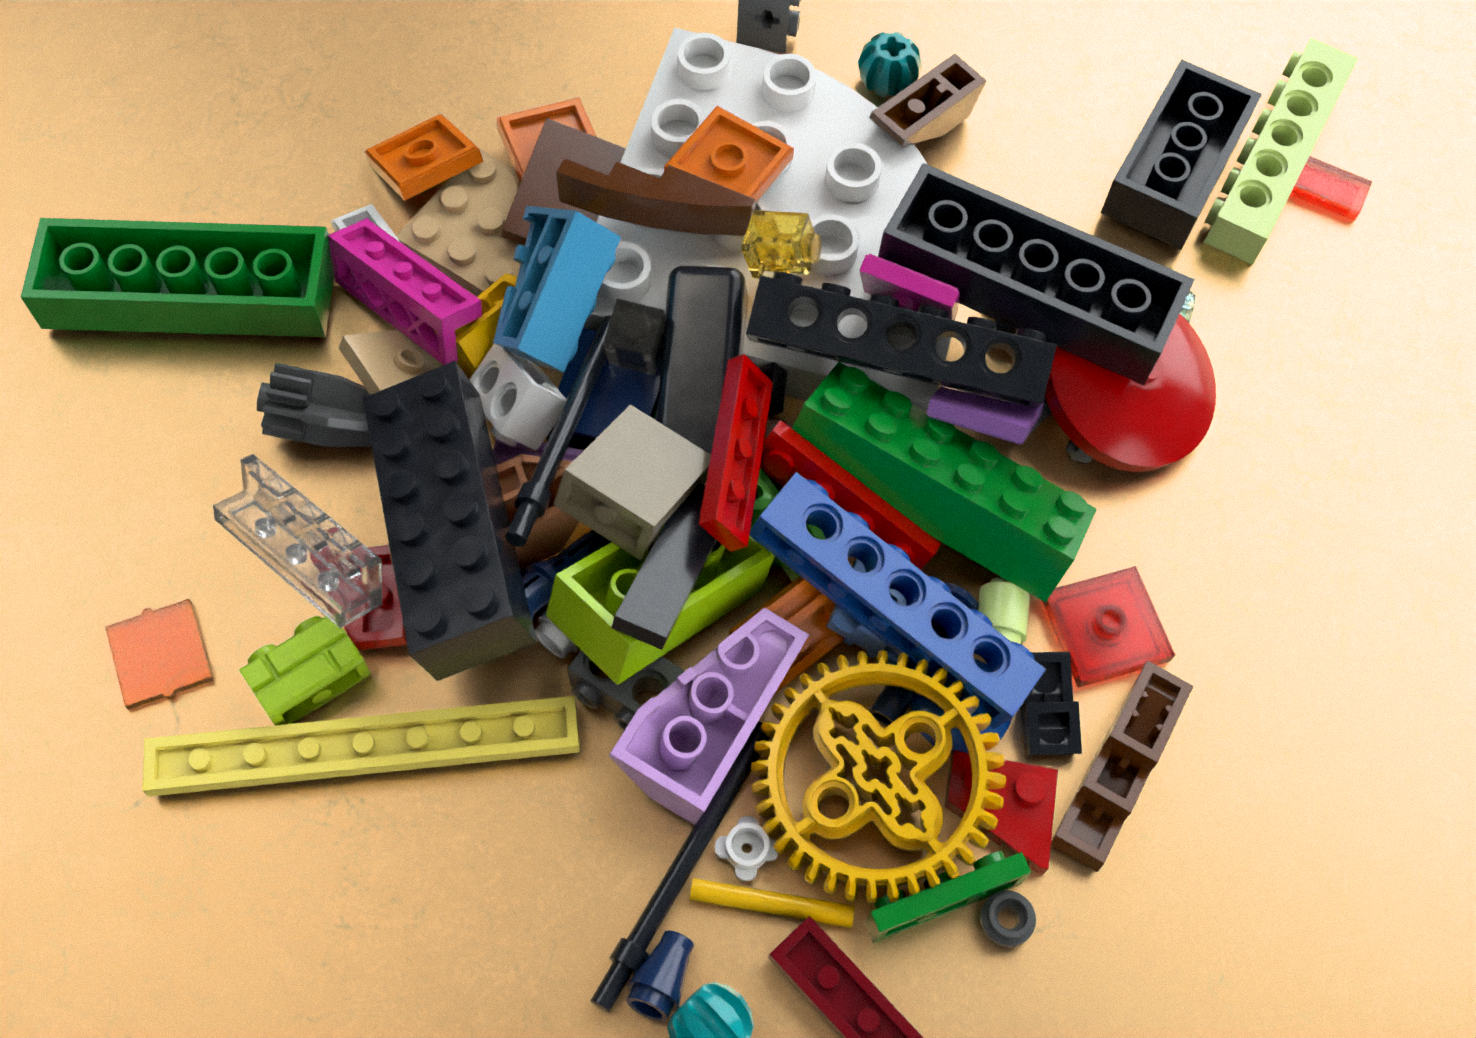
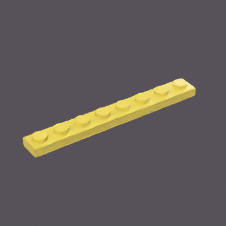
M575 696L144 738L142 791L150 797L580 752Z

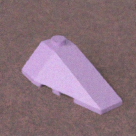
M764 607L719 643L716 649L696 665L689 667L677 677L676 681L656 697H652L638 708L609 754V757L649 798L695 825L714 797L809 634Z

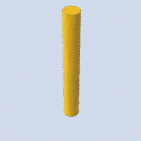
M693 878L689 900L803 920L810 916L815 922L852 928L855 906L698 878Z

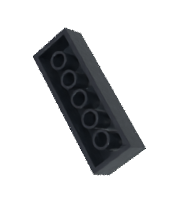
M925 163L920 167L883 231L878 257L958 288L959 304L1015 329L1025 328L1042 332L1047 335L1045 342L1057 344V347L1142 385L1147 381L1160 357L1195 281L1191 277Z
M453 361L363 397L409 655L436 681L537 643L515 546L507 542L505 538L510 524L479 392L457 362Z

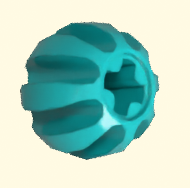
M881 32L873 36L868 43L864 44L858 59L861 81L868 90L876 91V94L880 97L895 96L918 80L922 69L920 50L912 39L905 38L901 32Z
M718 982L703 984L672 1014L668 1023L669 1038H750L754 1028L752 1011L744 997L729 985Z

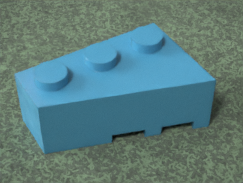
M526 206L523 219L530 223L525 246L521 244L516 246L513 260L520 263L516 286L506 287L493 343L538 366L565 372L568 363L577 352L578 339L585 322L596 307L597 294L604 277L615 262V251L621 237L575 210Z

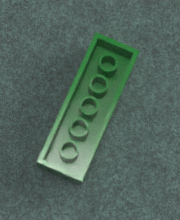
M40 218L21 299L41 329L326 337L334 283V271L328 240L329 234L327 228L321 226Z
M838 362L804 403L792 429L930 536L1046 603L1074 562L1097 509L1089 505L1077 493L1065 491L1047 481L1035 469L1021 466L1000 454L991 444L977 441L956 429L953 424L930 418L926 415L927 411L914 405L908 397L899 392L890 391L872 381L860 369L848 367Z

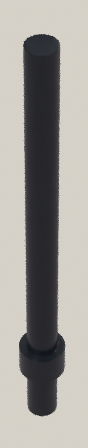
M607 315L602 319L532 478L529 482H525L515 500L517 511L505 535L507 542L511 545L522 547L526 544L536 519L542 517L552 497L549 490L620 329L621 323L614 316Z
M757 722L714 797L698 822L693 826L627 939L620 938L609 959L613 963L590 1000L600 1009L610 1012L632 974L635 975L648 958L647 947L750 774L752 762L757 761L760 757V754L756 753L754 749L755 742L770 740V737L762 732V722Z

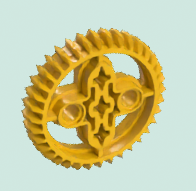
M883 649L878 652V663L868 664L867 654L862 650L857 653L858 665L848 667V662L844 655L837 657L838 671L830 673L828 666L825 663H820L817 666L820 680L814 682L806 673L799 677L801 685L805 690L801 694L794 688L787 687L784 690V695L791 704L790 707L787 708L778 703H774L771 707L772 714L780 720V723L764 721L761 725L762 732L773 740L756 741L754 745L756 753L767 757L768 760H757L751 764V770L754 774L767 777V779L756 781L751 785L753 794L770 797L755 805L758 816L775 815L762 828L768 836L781 832L784 833L773 845L777 854L780 855L795 848V852L790 856L787 863L795 871L808 861L810 866L804 876L806 882L813 884L818 880L822 872L827 874L824 882V891L830 895L836 891L839 881L846 882L845 898L847 901L855 900L858 886L867 887V903L873 905L878 899L877 888L888 887L889 901L895 902L899 900L897 886L907 884L909 895L911 896L920 892L917 881L925 878L930 888L939 885L940 880L935 872L940 869L946 872L950 879L959 877V870L952 861L955 857L964 864L971 866L975 862L976 857L966 846L968 842L978 848L985 849L989 841L985 834L979 831L977 827L980 826L994 830L998 823V819L984 809L995 810L1003 807L1004 798L988 791V789H999L1005 787L1006 783L1005 775L989 772L991 769L1003 766L1005 761L1004 755L1001 753L986 752L999 744L1000 738L998 733L980 734L981 731L990 725L991 717L988 713L971 717V714L979 706V699L976 696H970L960 702L959 698L962 695L964 686L958 680L949 688L944 687L943 685L946 682L948 673L944 668L937 670L931 678L927 676L929 663L925 659L917 663L915 670L909 669L908 654L903 652L898 656L897 665L888 664L887 651ZM867 685L902 687L926 697L944 711V715L937 716L927 711H911L899 717L886 728H882L873 715L861 704L852 701L830 700V697L848 689ZM816 709L819 711V714L813 726L814 741L819 752L831 768L814 780L806 789L802 800L804 818L798 822L793 817L786 797L784 784L785 761L791 740L798 727L808 714ZM833 720H836L839 725L842 724L846 729L854 728L857 745L851 740L848 741L843 735L837 737ZM957 728L965 741L970 756L972 790L966 812L960 824L947 841L941 843L938 841V836L943 826V810L937 797L924 781L941 769L948 761L952 750L951 730ZM924 732L934 739L935 746L926 753L918 754L908 749L905 742L911 734ZM868 737H870V738L872 739V741L876 744V746L879 747L878 750H877L876 747L873 745V743L869 740ZM895 745L896 754L888 747ZM841 755L845 756L853 766L855 787L845 779L846 768ZM865 761L870 766L874 765L879 771L886 767L888 768L886 771L889 788L885 783L881 784L876 778L867 782L869 776ZM901 765L910 771V789L914 795L910 793L902 782ZM857 791L860 796H862L866 801L869 802L860 806ZM831 795L842 796L850 804L848 811L837 819L827 818L820 813L821 803ZM878 799L889 815L885 814L874 801ZM899 804L903 809L907 808L911 813L917 812L919 809L922 811L920 814V825L923 833L911 823H906L903 826L899 825L901 823ZM869 822H873L884 838L894 847L905 851L925 850L927 856L901 867L890 869L862 868L831 857L819 849L809 837L815 833L829 840L844 839L856 833Z

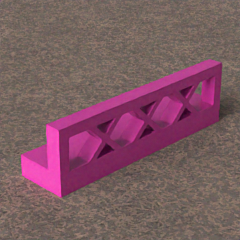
M367 218L328 235L336 283L443 365L458 361L455 330L482 317L480 299Z

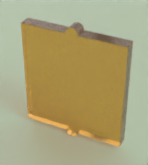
M190 599L153 611L151 608H145L141 615L105 626L124 705L128 710L164 697L172 700L178 692L213 681Z

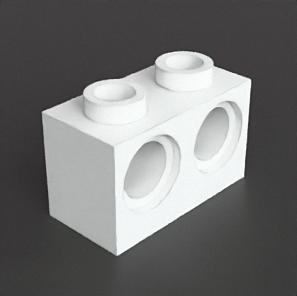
M493 344L469 379L480 394L485 419L493 425L491 429L492 434L512 447H515L519 442L537 451L556 424L567 400L538 365L496 344Z

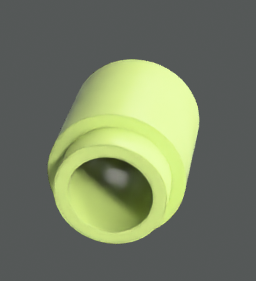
M1002 577L994 578L991 580V583L981 586L977 611L987 616L992 622L993 628L1008 640L1019 644L1024 643L1027 639L1030 593Z

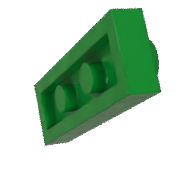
M997 851L973 863L975 870L954 879H950L946 872L938 874L940 884L930 888L926 880L923 883L926 890L906 897L904 890H898V901L890 902L888 894L877 899L874 904L875 910L869 913L865 921L872 942H878L986 899L996 892L1009 890L1021 885L1031 873L1023 853L1020 852L1005 858L1002 851Z

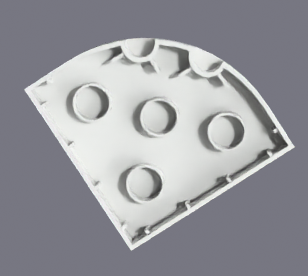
M674 28L620 163L661 178L664 173L665 164L716 106L725 109L793 147V159L756 202L754 228L750 235L695 234L655 229L599 215L596 223L617 234L621 239L615 251V262L606 273L598 291L596 307L587 318L583 328L598 331L602 319L607 315L618 318L621 323L617 333L620 338L642 344L646 342L654 343L662 347L667 285L670 272L678 266L736 268L745 277L749 296L743 354L758 368L774 362L787 371L785 395L807 401L838 361L749 340L746 331L760 275L773 278L775 271L786 272L803 278L802 285L821 289L822 283H833L851 289L850 296L869 300L870 294L865 293L863 290L859 269L866 254L869 255L870 253L878 257L883 231L923 163L927 164V162L914 144L899 145L869 118L871 112L878 107L849 86L815 69L813 64L806 58L796 54L779 55L759 48L727 41L711 33H695ZM807 303L797 305L791 312L790 320L797 326H809L817 319L818 310L813 305ZM858 315L845 316L838 325L840 333L847 338H857L867 328L865 320ZM905 326L892 328L886 336L888 343L898 350L907 349L915 342L914 333ZM951 337L942 338L936 343V352L943 360H946ZM843 363L848 367L860 369L869 379L886 389L905 395L914 405L925 411L928 409L930 398L939 386Z

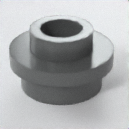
M1003 890L992 894L985 901L980 912V923L984 933L992 942L1003 947H1015L1027 941L1034 932L1036 915L1033 906L1027 898L1020 893ZM1000 911L1012 913L1016 920L1015 928H1004L998 921V913Z

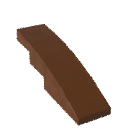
M565 158L556 171L559 202L606 218L649 228L695 234L750 235L754 228L756 199L671 165L667 166L661 178L620 162H616L609 175H606Z
M1146 661L1051 840L1053 847L1096 872L1100 870L1110 853L1124 821L1131 814L1150 772L1158 763L1194 687L1193 685L1150 661Z

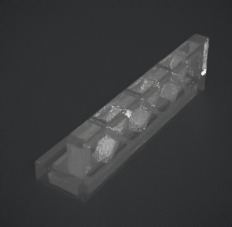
M254 454L241 459L243 491L213 505L215 521L339 628L381 606L382 559Z

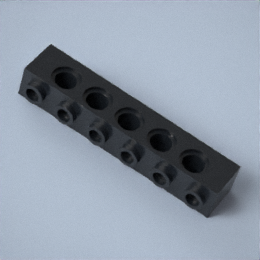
M775 271L773 278L760 275L746 331L750 341L1036 409L1043 404L1057 344L1045 342L1047 335L1042 332L1018 328L1015 335L996 330L997 323L984 318L968 317L967 323L947 319V311L932 306L920 305L918 312L899 308V300L885 295L871 294L870 299L865 300L850 296L851 289L833 283H822L821 289L802 285L803 278L786 272ZM803 303L811 304L818 310V317L815 322L806 327L797 326L790 320L792 310L797 305ZM858 315L865 320L867 328L861 336L847 338L838 330L840 321L845 316ZM896 326L908 327L915 335V342L907 349H895L887 341L886 336L888 332ZM953 337L962 344L964 354L956 361H945L937 354L936 343L942 338ZM995 348L1007 351L1012 358V368L1005 373H996L990 370L985 361L986 353Z

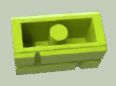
M333 613L323 618L314 616L306 619L296 627L293 637L278 646L269 644L257 649L248 658V664L239 669L274 725L296 723L371 675L363 657Z

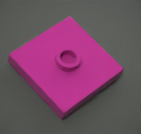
M870 253L865 255L859 269L865 293L895 298L900 301L899 308L918 312L920 305L940 308L948 312L947 319H956L959 310L958 288Z

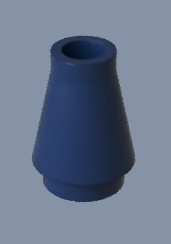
M667 930L663 933L658 945L627 984L630 993L626 1002L634 1011L649 1019L665 1022L668 1020L671 1012L679 1009L689 958L694 948V943L688 937L675 931Z

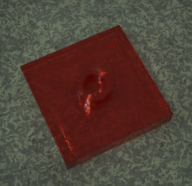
M1136 566L1056 587L1047 602L1042 601L1062 651L1070 652L1071 671L1078 688L1139 671L1147 660L1155 665L1170 662L1175 656Z

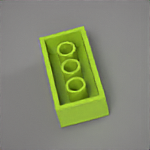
M664 523V524L662 525V527L659 529V532H658V534H657L656 539L658 538V536H659V534H660L662 528L664 527L665 523ZM749 536L748 547L731 552L717 541L663 650L611 628L615 614L649 552L640 561L611 542L557 573L546 617L610 679L619 685L761 592L775 555L751 536Z

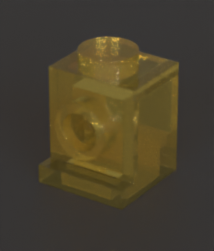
M754 210L741 245V250L752 278L760 279V275L763 276L764 271L809 275L812 264L817 263L820 258L821 238L819 234H815L808 213Z

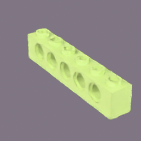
M1310 38L1302 54L1296 51L1293 52L1282 73L1283 76L1289 78L1288 82L1281 79L1278 80L1267 101L1268 104L1274 106L1273 110L1264 108L1252 130L1253 133L1259 135L1258 139L1255 140L1248 137L1236 162L1244 165L1242 170L1232 168L1220 191L1228 195L1226 200L1223 201L1216 198L1204 223L1212 227L1203 243L1253 265L1268 240L1358 60L1357 57L1313 38Z

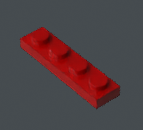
M745 354L729 359L727 363L699 525L730 552L748 547L773 382Z
M782 420L778 422L764 440L760 468L781 486L784 487L796 472L805 479L817 482L826 490L832 501L846 512H853L863 518L868 524L870 531L887 544H893L901 548L909 556L910 562L920 570L936 554L941 545L937 540Z

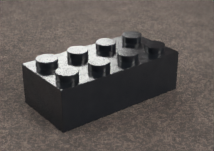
M1181 59L1117 172L1100 213L1182 250L1262 94Z

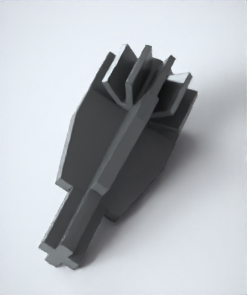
M275 363L274 372L270 374V384L264 382L261 384L257 398V411L264 412L261 427H263L262 434L298 442L303 441L304 443L324 447H372L363 397L370 394L363 385L339 375Z

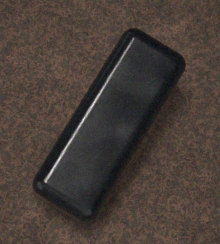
M678 266L670 272L668 277L656 421L711 454L727 363L729 359L742 355L744 350L749 296L745 277L736 268Z

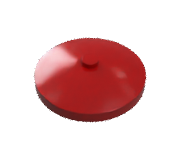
M1179 313L1163 351L1144 385L1056 347L1045 398L1063 432L1087 455L1115 469L1129 472H1148L1164 468L1184 458L1201 443L1214 417L1216 382L1211 360L1205 346L1194 328Z

